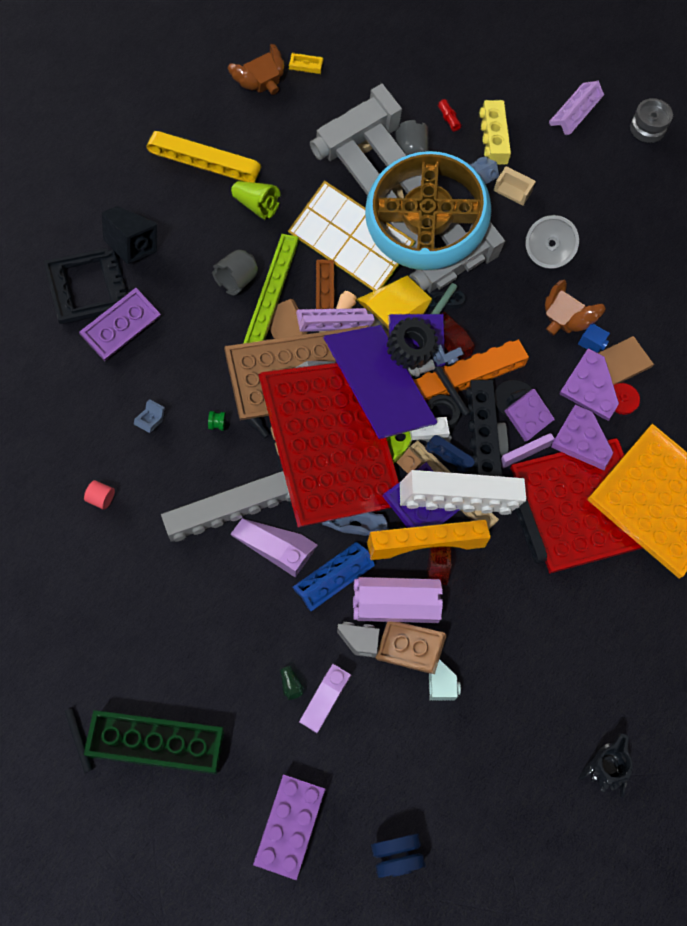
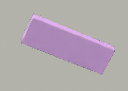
M549 433L503 455L501 458V468L503 469L550 447L554 441L553 435Z

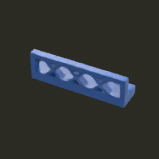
M355 542L294 585L293 589L303 599L307 608L312 611L353 582L354 579L370 570L375 564L370 559L368 550ZM356 550L359 551V552L356 553L355 555H351V554L354 553ZM310 585V587H308L306 590H304V591L301 590V589H303L304 587Z

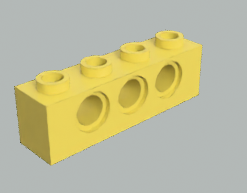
M504 100L484 101L483 108H480V118L483 119L481 123V130L484 131L483 144H486L484 155L496 161L497 164H508L511 151Z

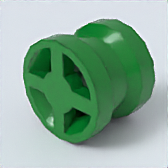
M210 411L208 429L218 428L224 431L226 412L215 413Z

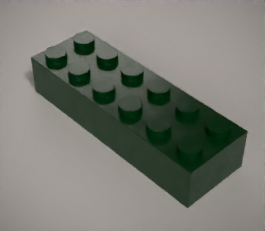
M93 710L84 755L89 758L217 775L224 729L223 727Z

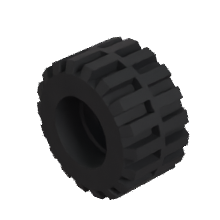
M408 317L405 320L399 321L387 339L386 347H388V354L392 355L390 357L391 360L397 361L396 365L399 366L401 364L404 369L410 367V370L416 367L421 368L435 353L438 343H436L438 337L434 336L436 332L430 328L431 325L424 323L425 320L421 319L419 321L417 317H413L411 320ZM404 338L415 340L420 349L409 347Z

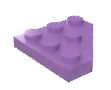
M588 348L560 391V395L609 421L619 402L605 357Z
M575 405L554 439L551 448L605 471L612 458L613 451L593 412Z

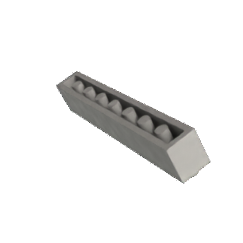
M282 471L163 513L161 516L170 541L177 542L185 539L188 535L201 534L207 528L220 527L224 522L230 520L237 521L243 515L249 513L251 515L256 514L263 508H273L279 505L280 502L285 500L291 501L284 472Z

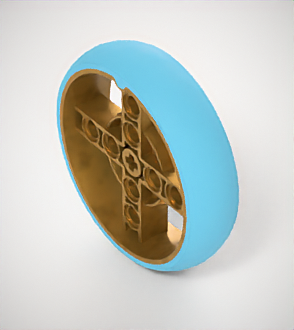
M418 152L394 161L376 178L367 197L365 209L366 224L376 246L394 262L417 270L442 269L460 262L470 255L481 243L491 219L490 196L478 172L462 159L442 152ZM422 175L421 186L412 189L405 198H384L398 183L410 177ZM438 175L458 181L470 191L474 199H452L445 189L438 186ZM380 221L404 222L411 232L418 235L417 248L403 245L393 239L383 229ZM451 223H474L470 231L458 241L434 249L435 236L444 232Z

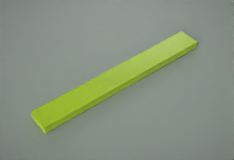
M286 234L281 235L244 343L264 341L266 339L299 242V237Z

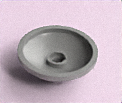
M557 215L546 216L536 221L529 229L526 237V249L529 257L537 265L549 269L559 268L570 262L579 246V235L576 227L568 219ZM555 241L556 244L555 246L551 247L549 246V242Z

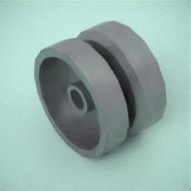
M659 99L642 101L631 121V132L640 141L647 143L659 141L665 135L667 127L672 121V109L667 103Z

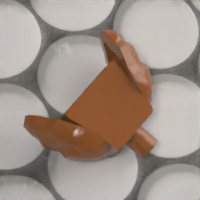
M270 44V52L243 66L230 63L227 69L233 79L240 83L243 88L257 90L260 93L268 89L271 95H274L279 91L277 84L284 72V60L276 45Z
M559 280L553 286L545 301L546 316L551 321L546 330L553 336L559 329L566 333L586 330L603 315L605 306L604 304H597L586 307V305L566 293V281Z

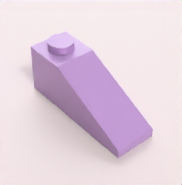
M332 664L299 722L318 733L348 683L351 674Z

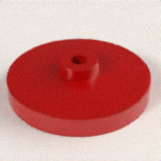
M625 383L613 385L619 402L615 412L622 415L633 413L640 404V396L637 390Z

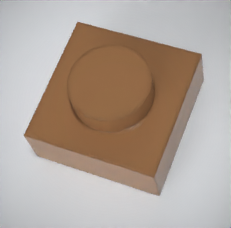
M411 448L397 461L408 474L411 470H417L424 462Z

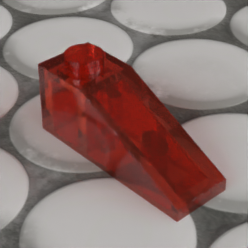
M445 312L441 313L443 314L445 347L449 352L461 347L463 354L458 356V361L470 357L475 347L467 332Z
M429 547L427 579H440L441 585H447L451 570V547Z

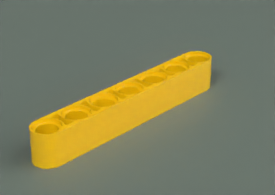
M159 131L153 132L146 145L148 151L155 155L245 182H255L261 170V165L255 160Z

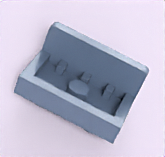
M481 157L476 162L469 164L478 172L485 185L499 177L497 162Z

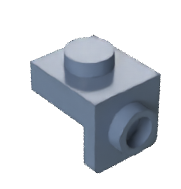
M438 345L432 358L437 365L448 362L449 365L458 361V356L462 355L463 352L461 347L445 354L442 346Z
M148 400L146 409L135 418L134 425L151 433L163 421L165 408L152 400Z

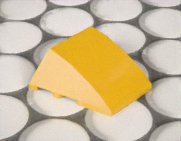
M405 276L358 298L357 301L389 330L388 315L424 314L432 298L409 276Z

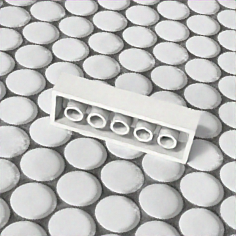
M411 470L399 483L400 506H407L409 509L426 507L427 510L445 508V511L461 509L463 512H473L476 510L485 514L499 512L502 515H507L526 501L524 478Z

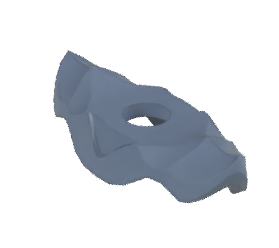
M372 512L322 522V525L343 533L364 536L370 535V532L389 530L386 518L382 514ZM352 521H357L361 524V526H353L350 525V523Z

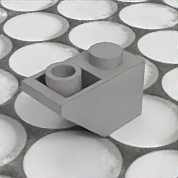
M351 622L338 624L337 633L355 655L376 657L379 629H375V626L368 624L363 625V627L354 626L355 624Z

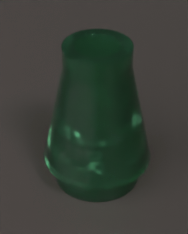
M289 666L281 669L284 696L288 700L302 696L303 686L293 672L292 667Z

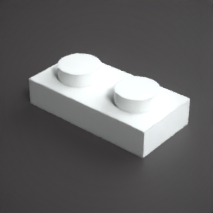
M447 417L436 418L438 422L436 425L410 431L411 440L431 439L434 435H438L441 438L449 437Z

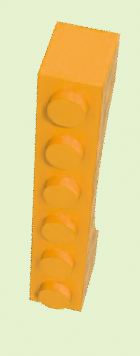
M486 520L374 531L370 532L367 545L370 559L378 560L392 558L402 553L429 547L446 546L466 550L485 548L491 537Z

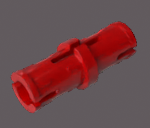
M446 99L441 100L438 103V107L443 113L444 120L448 122L452 131L459 130L461 123L456 117V112L450 107Z

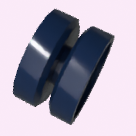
M419 834L371 844L374 857L388 856V860L379 862L375 866L378 878L391 875L392 877L412 873V870L426 867L423 854L409 855L408 851L418 849L421 846Z

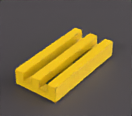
M292 53L289 69L321 74L323 58Z

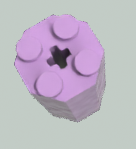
M365 577L354 579V620L439 623L441 620L442 600L440 594H442V585L440 579Z

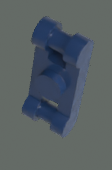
M434 435L425 446L427 452L436 453L441 456L444 461L456 466L461 474H465L474 465V459L438 435Z

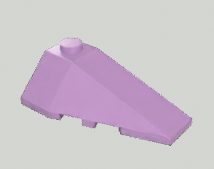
M243 518L231 533L233 537L295 578L318 547L317 544L302 534Z

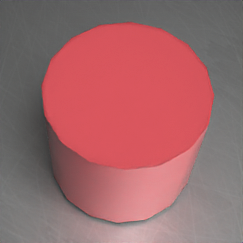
M93 480L86 489L84 501L105 510L110 505L115 490L108 485Z

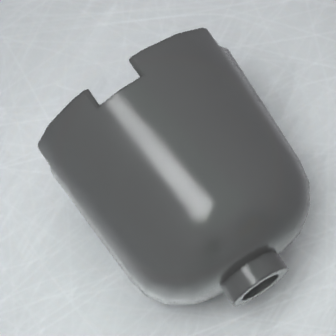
M416 120L405 121L395 130L396 143L406 156L428 151L429 131L425 123L421 125L417 124Z
M235 250L213 266L215 270L212 271V274L219 286L223 285L228 289L226 291L228 294L237 295L255 278L258 267L253 255L244 250Z

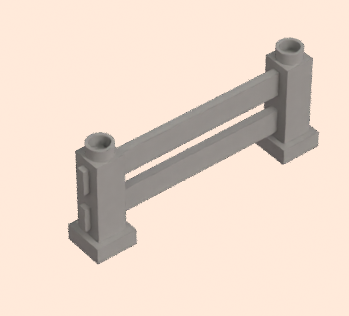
M380 84L371 90L369 100L320 127L317 130V138L310 141V147L319 160L327 157L329 161H332L339 157L368 195L373 183L380 174L358 147V144L367 140L386 166L405 157V153L390 135V133L399 128L402 108L385 86ZM422 175L413 176L400 182V185L407 194L412 189L421 186ZM390 190L384 198L397 197L393 193V191ZM388 222L413 239L415 245L412 248H417L418 235L411 232L404 222ZM490 222L481 243L466 258L442 269H416L409 277L423 291L427 289L430 293L437 288L440 290L456 280L457 275L466 270L468 272L484 261L488 264L497 258L505 240ZM451 223L439 235L447 246L458 241L467 233L459 223Z

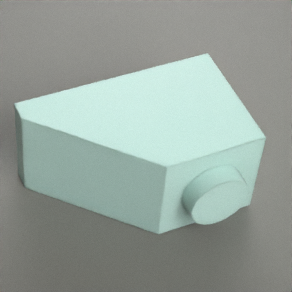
M439 659L435 675L429 673L430 700H455L461 693L460 682H457V676Z

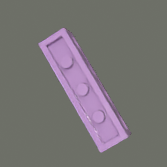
M599 81L582 83L549 121L550 126L561 125L565 135L571 134L604 96Z
M366 308L297 310L296 312L300 332L332 331L366 325L371 327L374 322L373 314H367Z

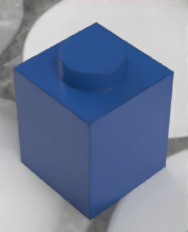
M591 324L582 335L578 345L585 349L589 348L596 353L600 349L604 351L609 343L606 339L610 333L595 324Z

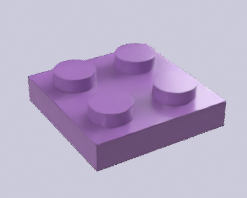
M535 389L527 392L504 410L524 441L531 439L554 420V417Z

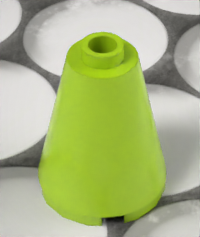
M237 181L232 186V196L260 218H271L279 206L277 198L280 197V190L277 186Z

